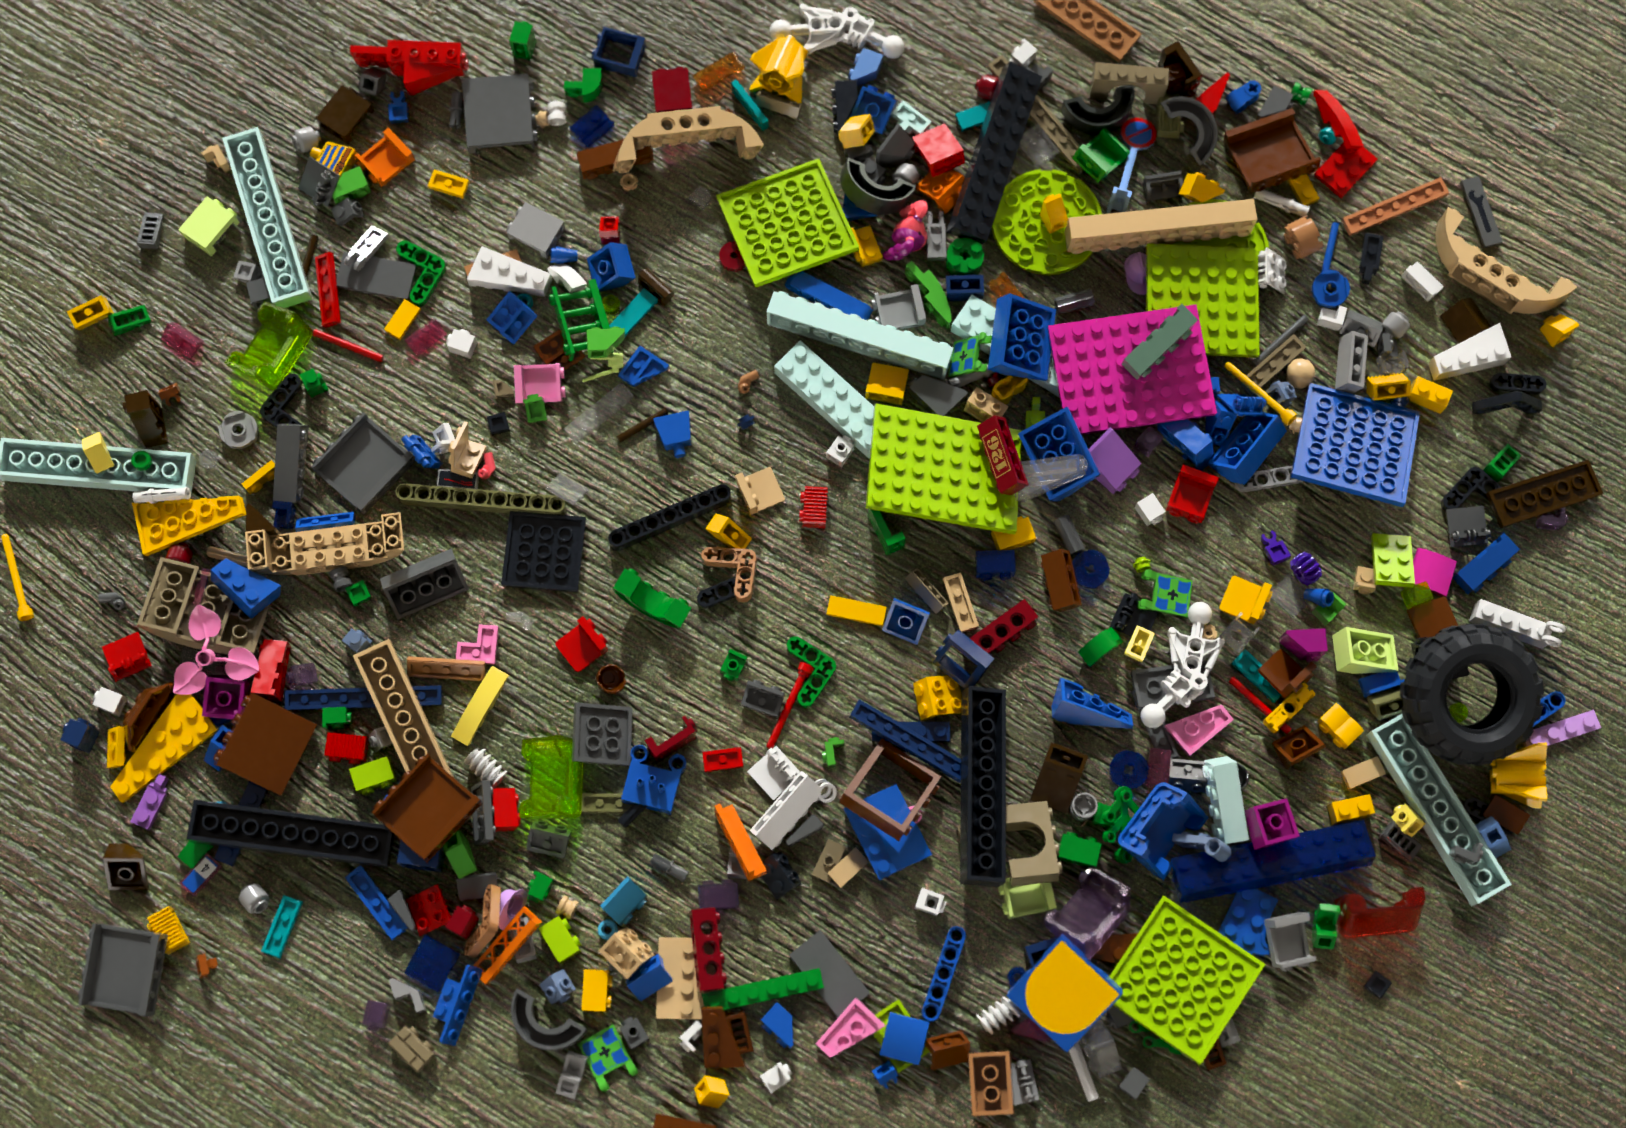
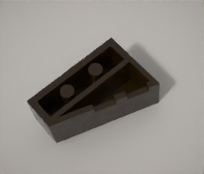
M145 390L124 395V412L129 415L145 447L149 448L167 444L168 438L163 411L151 394Z

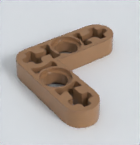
M705 548L701 553V557L706 566L737 568L734 587L735 598L742 603L749 601L753 593L757 566L755 552L750 549ZM710 554H713V556L711 557V559H708V558H707V557H709ZM731 554L734 556V559L732 561H725L724 557ZM748 556L751 557L748 563L749 567L746 566L745 559H747ZM744 572L751 574L748 579H742L740 576ZM742 585H744L746 589V593H744V595H740L743 589Z
M489 884L485 890L482 924L465 944L464 954L467 956L477 957L497 933L501 888L499 886Z

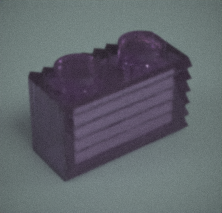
M733 879L722 880V884H714V881H702V885H698L699 909L713 907L716 910L739 908L738 883H734Z

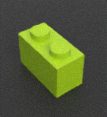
M387 756L349 769L355 790L362 795L371 794L374 792V789L379 787L381 789L391 787L397 781L391 760Z
M557 916L538 928L560 964L581 952L579 947L582 944L576 935L572 937L569 929H571V926L566 918L562 920L560 916Z

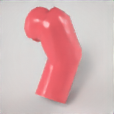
M492 452L483 454L485 464L478 470V476L481 479H488L496 469Z

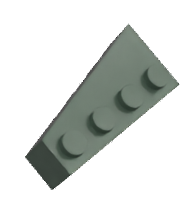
M1181 304L1172 317L1169 315L1159 326V329H1155L1146 338L1145 342L1142 341L1123 360L1122 365L1136 380L1141 376L1145 378L1152 371L1151 367L1154 364L1158 366L1166 358L1164 355L1168 351L1172 353L1179 346L1178 342L1181 339L1185 341L1193 333L1191 329L1198 319Z

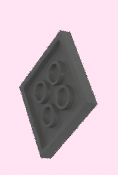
M574 703L572 762L630 766L633 707Z

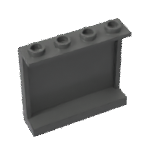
M528 73L462 79L466 140L469 154H476L477 148L531 144L532 148H535V141H538L537 130L533 128V125L536 124V114L532 113V108H535V99L531 97L534 85L533 80H529Z
M364 412L353 420V424L348 429H344L340 433L335 443L332 442L328 445L326 452L322 456H318L311 466L317 475L363 515L416 462L414 455L410 451H406L369 419Z
M93 924L89 932V947L85 953L86 964L82 971L83 981L78 993V1005H91L138 1013L140 1016H153L155 1014L168 934L107 924Z

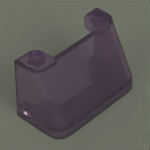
M1092 866L1087 871L1081 873L1078 879L1080 888L1061 911H1049L1044 918L1045 927L1053 935L1059 938L1064 934L1085 954L1089 961L1125 919L1130 910L1131 888Z

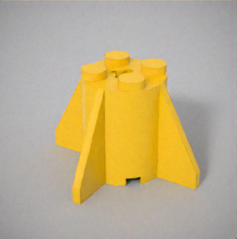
M788 35L786 38H777L753 53L750 60L761 71L751 84L749 91L754 92L764 88L772 93L774 90L778 92L777 95H786L791 101L801 103L802 74L804 72V61L808 54L807 49L798 43L794 36Z
M1536 743L1516 750L1504 759L1498 758L1493 760L1491 763L1492 770L1489 772L1491 794H1502L1529 807L1542 809V802H1547L1545 776L1547 743Z

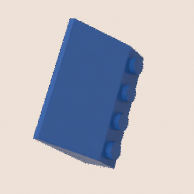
M1011 293L998 298L988 370L1008 376L1047 381L1051 356L1047 327L1055 324L1056 309Z
M1068 407L1018 433L1050 501L1058 502L1072 495L1101 475Z
M897 784L863 799L901 825L910 813ZM844 808V812L879 881L932 855L917 823L912 821L910 826L913 828L907 836L903 835L900 841H897L853 811Z

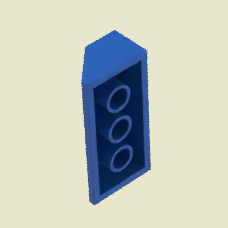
M1266 413V416L1257 415V417L1245 415L1210 459L1208 465L1230 482L1245 485L1287 432L1279 415Z

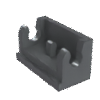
M1181 171L1144 177L1142 185L1146 202L1182 197L1179 194L1183 185Z

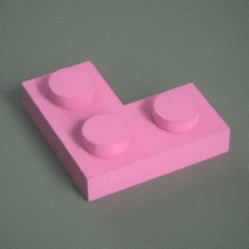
M479 624L477 643L457 642L456 659L486 661L487 665H495L499 626Z

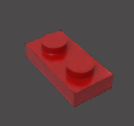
M741 747L702 752L705 772L744 767Z

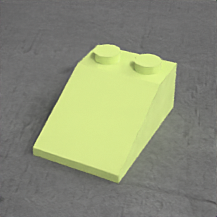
M1345 627L1332 635L1337 671L1351 674L1399 671L1393 635Z

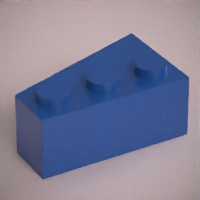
M1186 419L1157 424L1158 431L1173 447L1177 446L1184 453L1182 457L1185 461L1189 459L1195 465V469L1200 471L1208 466V462L1214 455L1213 439L1209 434H1204L1195 422Z
M1503 533L1452 578L1467 595L1472 591L1476 593L1484 586L1482 582L1485 579L1489 581L1498 574L1496 570L1499 567L1504 569L1512 562L1510 558L1520 549Z
M227 558L211 569V581L250 619L276 600L281 594V585Z

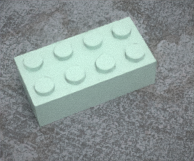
M1228 756L1204 760L1205 766L1202 767V770L1208 782L1205 789L1207 797H1210L1211 805L1208 808L1210 816H1213L1214 824L1211 825L1213 835L1225 844L1249 840L1237 762Z

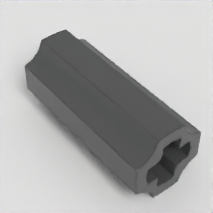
M1091 289L1061 296L1054 300L1058 315L1090 307L1095 303Z
M1065 515L1056 519L1054 525L1066 550L1070 551V555L1074 556L1084 551L1085 547L1070 516Z

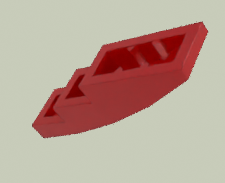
M1314 90L1313 94L1324 124H1331L1335 137H1342L1346 149L1359 150L1364 145L1359 133L1341 104L1328 90Z

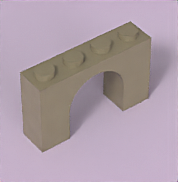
M1095 62L1090 80L1089 98L1107 100L1110 90L1114 87L1131 85L1144 90L1143 103L1157 104L1159 97L1164 98L1168 87L1169 68Z
M1047 801L1006 805V832L1029 830L1036 833L1044 843L1043 850L1034 857L1009 860L1008 872L1011 886L1056 882L1059 880V874H1062V864L1057 861L1059 846L1054 843L1056 829L1055 826H1051L1053 812L1052 808H1048Z

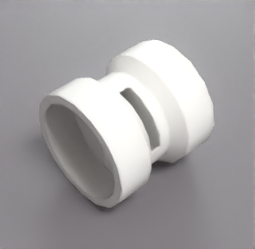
M560 101L548 103V112L550 113L548 115V123L550 125L560 126L566 123V116L564 115L566 111L565 103Z

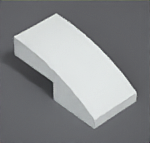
M564 263L548 267L547 269L556 283L562 282L569 293L584 289L587 284L574 269Z

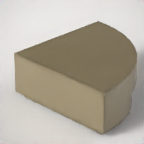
M492 380L496 400L514 397V392L508 384L501 380Z

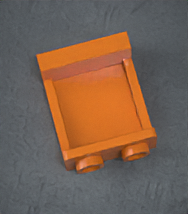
M389 127L383 131L384 138L360 156L358 153L355 155L357 159L356 165L360 166L362 171L365 170L369 174L367 175L374 184L378 183L380 187H383L415 161L410 149Z

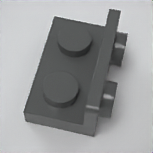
M1169 758L1167 762V783L1181 790L1205 792V786L1208 782L1202 770V767L1205 766L1204 761Z
M544 821L533 822L529 829L526 850L565 858L572 830L562 825L551 826Z

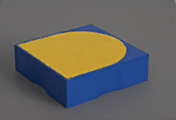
M1062 934L1047 949L1039 962L1010 988L1007 997L1067 1053L1122 996L1123 989L1103 970L1093 965L1085 954Z

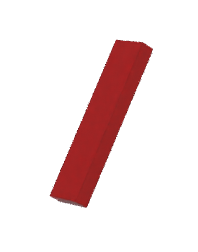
M331 252L315 257L322 327L325 328L341 323L334 254Z

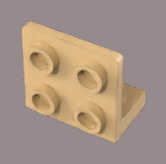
M464 421L462 427H458L456 439L451 441L449 445L451 472L473 478L483 458V454L486 452L485 445L468 440V422Z
M771 467L744 477L743 473L735 475L737 486L750 515L785 501Z
M627 927L613 934L599 950L626 979L630 978L644 962L654 956L650 946L642 943L637 938L636 932Z

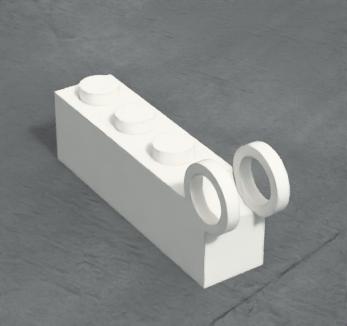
M1482 599L1474 604L1469 622L1501 629V631L1513 635L1518 640L1541 649L1547 645L1560 647L1562 641L1551 636L1552 631L1564 633L1566 630V626L1554 621L1545 623Z
M801 771L750 831L773 850L774 847L781 844L787 832L794 829L795 823L800 817L807 814L808 808L813 802L820 799L822 802L829 803L835 799L837 790L827 780L818 779L813 781L807 774ZM828 787L826 793L821 795L822 789ZM831 790H833L832 796L828 799H824L828 797L831 793Z

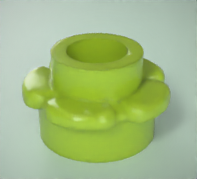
M1139 557L1135 559L1133 568L1136 569L1137 573L1149 570L1151 568V560L1146 559V557Z

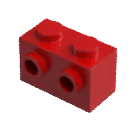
M515 788L493 789L491 805L494 806V817H492V822L495 825L496 832L514 831L520 825L521 817L520 813H517L519 797L518 794H515Z

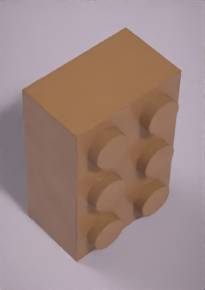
M1011 1052L968 1053L972 1116L1015 1114Z

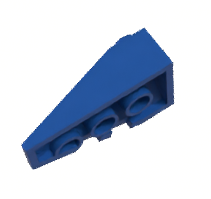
M1060 678L1051 706L1053 718L1069 724L1132 729V714L1113 703H1104L1099 699L1100 696L1095 693L1093 696L1083 691V686Z

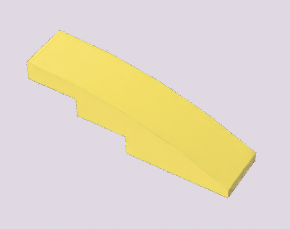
M491 666L466 707L451 737L466 746L471 744L478 728L482 726L489 710L493 708L509 677L508 674Z

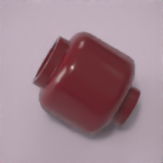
M983 75L978 79L975 84L978 96L991 100L999 78Z
M180 542L168 548L165 558L191 564L193 552L187 544Z

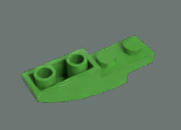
M910 261L905 267L906 277L909 281H914L915 284H918L920 293L925 295L923 302L925 309L929 313L932 312L936 316L938 324L942 327L945 326L948 330L952 322L951 311L940 283L930 270L923 274Z

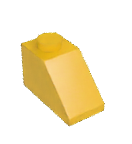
M1562 314L1556 317L1551 315L1543 321L1544 325L1540 328V331L1553 347L1567 339L1579 327V324Z
M717 513L705 528L717 540L730 548L746 549L752 540L729 517Z

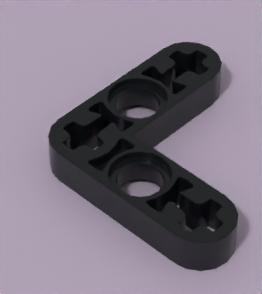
M288 374L260 408V414L263 419L275 428H277V424L283 418L289 419V424L303 425L283 411L302 387V381L298 375ZM295 380L297 384L290 386L289 381ZM284 387H286V389L289 388L290 393H288V392H287L285 389H283V388H284ZM280 393L286 394V399L282 402L276 401V397ZM267 409H268V410H271V409H272L273 414H272V415H270V414L267 415V413H266L265 411H266Z
M1519 391L1472 402L1473 414H1486L1510 407L1527 414H1536L1542 412L1543 409L1541 400Z
M1472 467L1442 498L1441 507L1445 511L1446 509L1458 508L1474 489L1488 500L1487 492L1484 489L1485 485H1492L1494 490L1502 488V486L1479 467ZM1477 473V478L1471 483L1468 482L1472 474ZM1459 485L1466 486V494H1461L1458 491ZM1455 495L1457 499L1453 502V505L1448 506V501Z

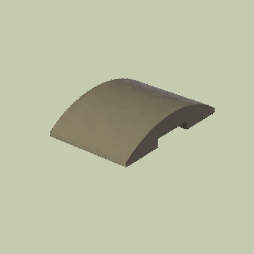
M160 557L137 626L174 643L202 650L205 638L195 640L189 632L191 613L197 605H202L215 612L221 620L220 632L214 637H209L207 649L212 650L214 653L228 654L232 648L242 647L254 655L270 604L250 619L211 581V573L199 570V566Z

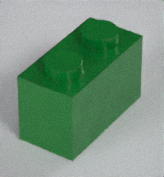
M515 21L509 39L513 57L531 61L536 45V37L533 25L526 21Z
M1067 832L1061 835L1057 859L1094 869L1097 866L1102 843H1098L1097 839L1092 837L1083 839L1079 838L1076 833Z

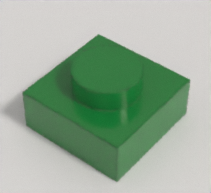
M363 580L345 588L354 607L372 598Z

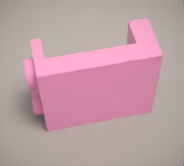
M560 363L514 365L515 403L523 404V400L532 394H538L539 397L542 396L544 403L563 402L562 398L566 397L565 386H562V379H565L564 367H561Z

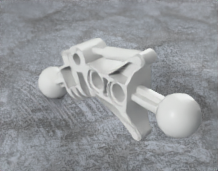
M801 4L799 13L805 18L807 24L790 25L785 20H777L771 25L769 30L773 40L781 37L786 38L788 35H809V40L804 45V48L808 51L807 55L816 50L835 45L840 41L847 44L852 43L853 47L858 45V49H862L868 41L881 47L884 55L892 59L900 57L905 49L903 40L900 37L892 35L885 38L872 32L874 20H865L866 18L860 16L853 7H848L844 9L843 13L833 12V10L812 8Z
M1196 602L1189 607L1188 618L1192 623L1191 636L1180 634L1174 627L1168 630L1167 636L1169 638L1171 662L1173 663L1174 670L1170 673V676L1165 678V681H1161V687L1166 695L1157 704H1149L1141 711V721L1149 728L1161 726L1165 721V712L1174 703L1188 708L1191 700L1201 695L1207 686V676L1215 665L1219 653L1224 646L1225 639L1223 637L1215 640L1202 639L1204 625L1209 623L1212 618V610L1204 602ZM1190 647H1196L1199 651H1192ZM1209 657L1205 665L1206 670L1202 674L1200 673L1202 661ZM1192 664L1196 669H1190L1187 665Z

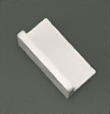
M1416 262L1413 266L1410 265L1401 276L1427 302L1443 288V285L1419 262Z

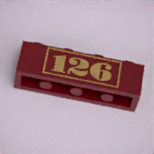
M993 415L977 425L979 438L983 442L984 452L990 462V470L995 477L998 491L1001 494L1011 496L1027 487L1029 484L1006 419Z

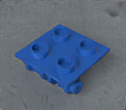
M1216 394L1222 400L1221 402L1233 410L1232 412L1237 416H1266V413L1262 411L1267 403L1263 397H1247L1245 394Z

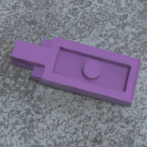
M159 774L155 782L149 784L130 821L131 823L147 830L151 829L167 797L168 789L165 786L169 778Z

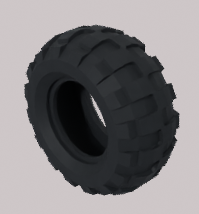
M1467 623L1461 626L1453 625L1439 631V634L1434 637H1428L1418 646L1419 651L1413 658L1410 657L1404 669L1407 673L1404 682L1400 684V697L1403 699L1401 711L1405 723L1410 726L1413 737L1420 745L1427 748L1432 754L1449 762L1479 766L1490 764L1498 758H1506L1516 751V746L1519 743H1525L1534 732L1532 727L1536 719H1540L1543 710L1540 702L1541 695H1544L1543 679L1539 678L1537 673L1539 666L1533 655L1525 650L1522 642L1513 635L1501 631V629L1482 624ZM1472 664H1483L1492 673L1496 682L1497 694L1494 706L1488 715L1477 723L1460 725L1452 717L1447 706L1448 686L1461 669Z

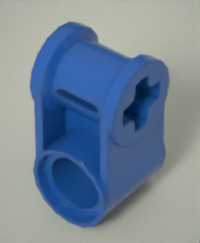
M1249 81L1240 88L1230 92L1225 100L1236 114L1240 113L1258 100L1261 85L1257 81Z

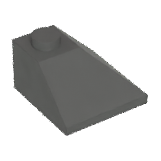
M898 123L876 152V163L883 168L898 166L905 163L907 159L910 161L915 154L914 141Z

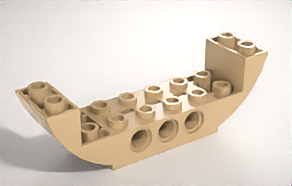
M720 106L649 113L625 137L615 158L613 171H618L619 173L629 172L636 161L635 150L642 149L644 146L657 148L661 147L662 144L675 146L679 145L680 142L694 144L698 140L712 142L716 138L730 140L736 137L739 158L753 159L763 147V142L746 121L731 112L721 110Z
M1448 207L1437 223L1436 246L1442 263L1449 271L1448 276L1509 314L1513 312L1522 314L1546 312L1565 302L1577 288L1571 280L1560 277L1549 292H1546L1543 287L1536 286L1525 276L1518 275L1512 268L1504 266L1497 262L1494 257L1484 254L1478 247L1471 246L1462 237L1455 236L1453 233L1464 218L1455 209Z
M401 512L381 515L382 521L277 535H269L265 529L245 532L248 570L263 574L298 576L330 572L335 568L343 566L348 567V569L369 567L391 560L404 551Z

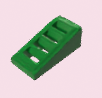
M145 305L108 315V323L114 336L121 335L151 322ZM138 312H141L142 320L139 319ZM131 315L134 316L135 322H132ZM124 318H126L128 324H125V323H124V321H123Z
M1507 443L1483 471L1498 482L1522 455ZM1504 452H1506L1511 458H1513V460H1511L1506 454H1504Z

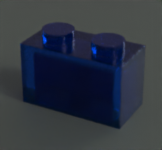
M1014 550L976 551V578L987 581L991 580L992 577H1000L1001 580H1008L1014 577L1016 573Z

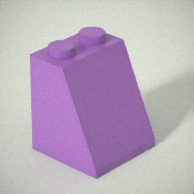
M1111 427L1089 448L1091 456L1101 474L1096 479L1112 494L1117 490L1121 492L1127 486L1126 481L1130 477L1134 479L1140 473L1139 467L1141 462Z

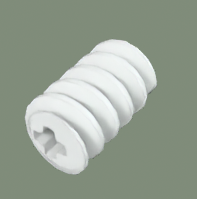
M476 748L466 757L464 763L466 765L470 764V770H475V775L480 776L481 781L490 780V786L494 789L504 780L508 772L504 771L501 773V765L495 767L496 759L491 762L489 761L491 754L484 756L485 748L481 751L478 750L479 748Z
M1002 997V1004L996 1001L995 1008L992 1006L988 1007L989 1013L985 1010L981 1011L982 1018L976 1014L978 1021L986 1032L993 1035V1027L1000 1030L999 1023L1006 1026L1007 1018L1010 1021H1014L1013 1014L1020 1017V1008L1010 999Z

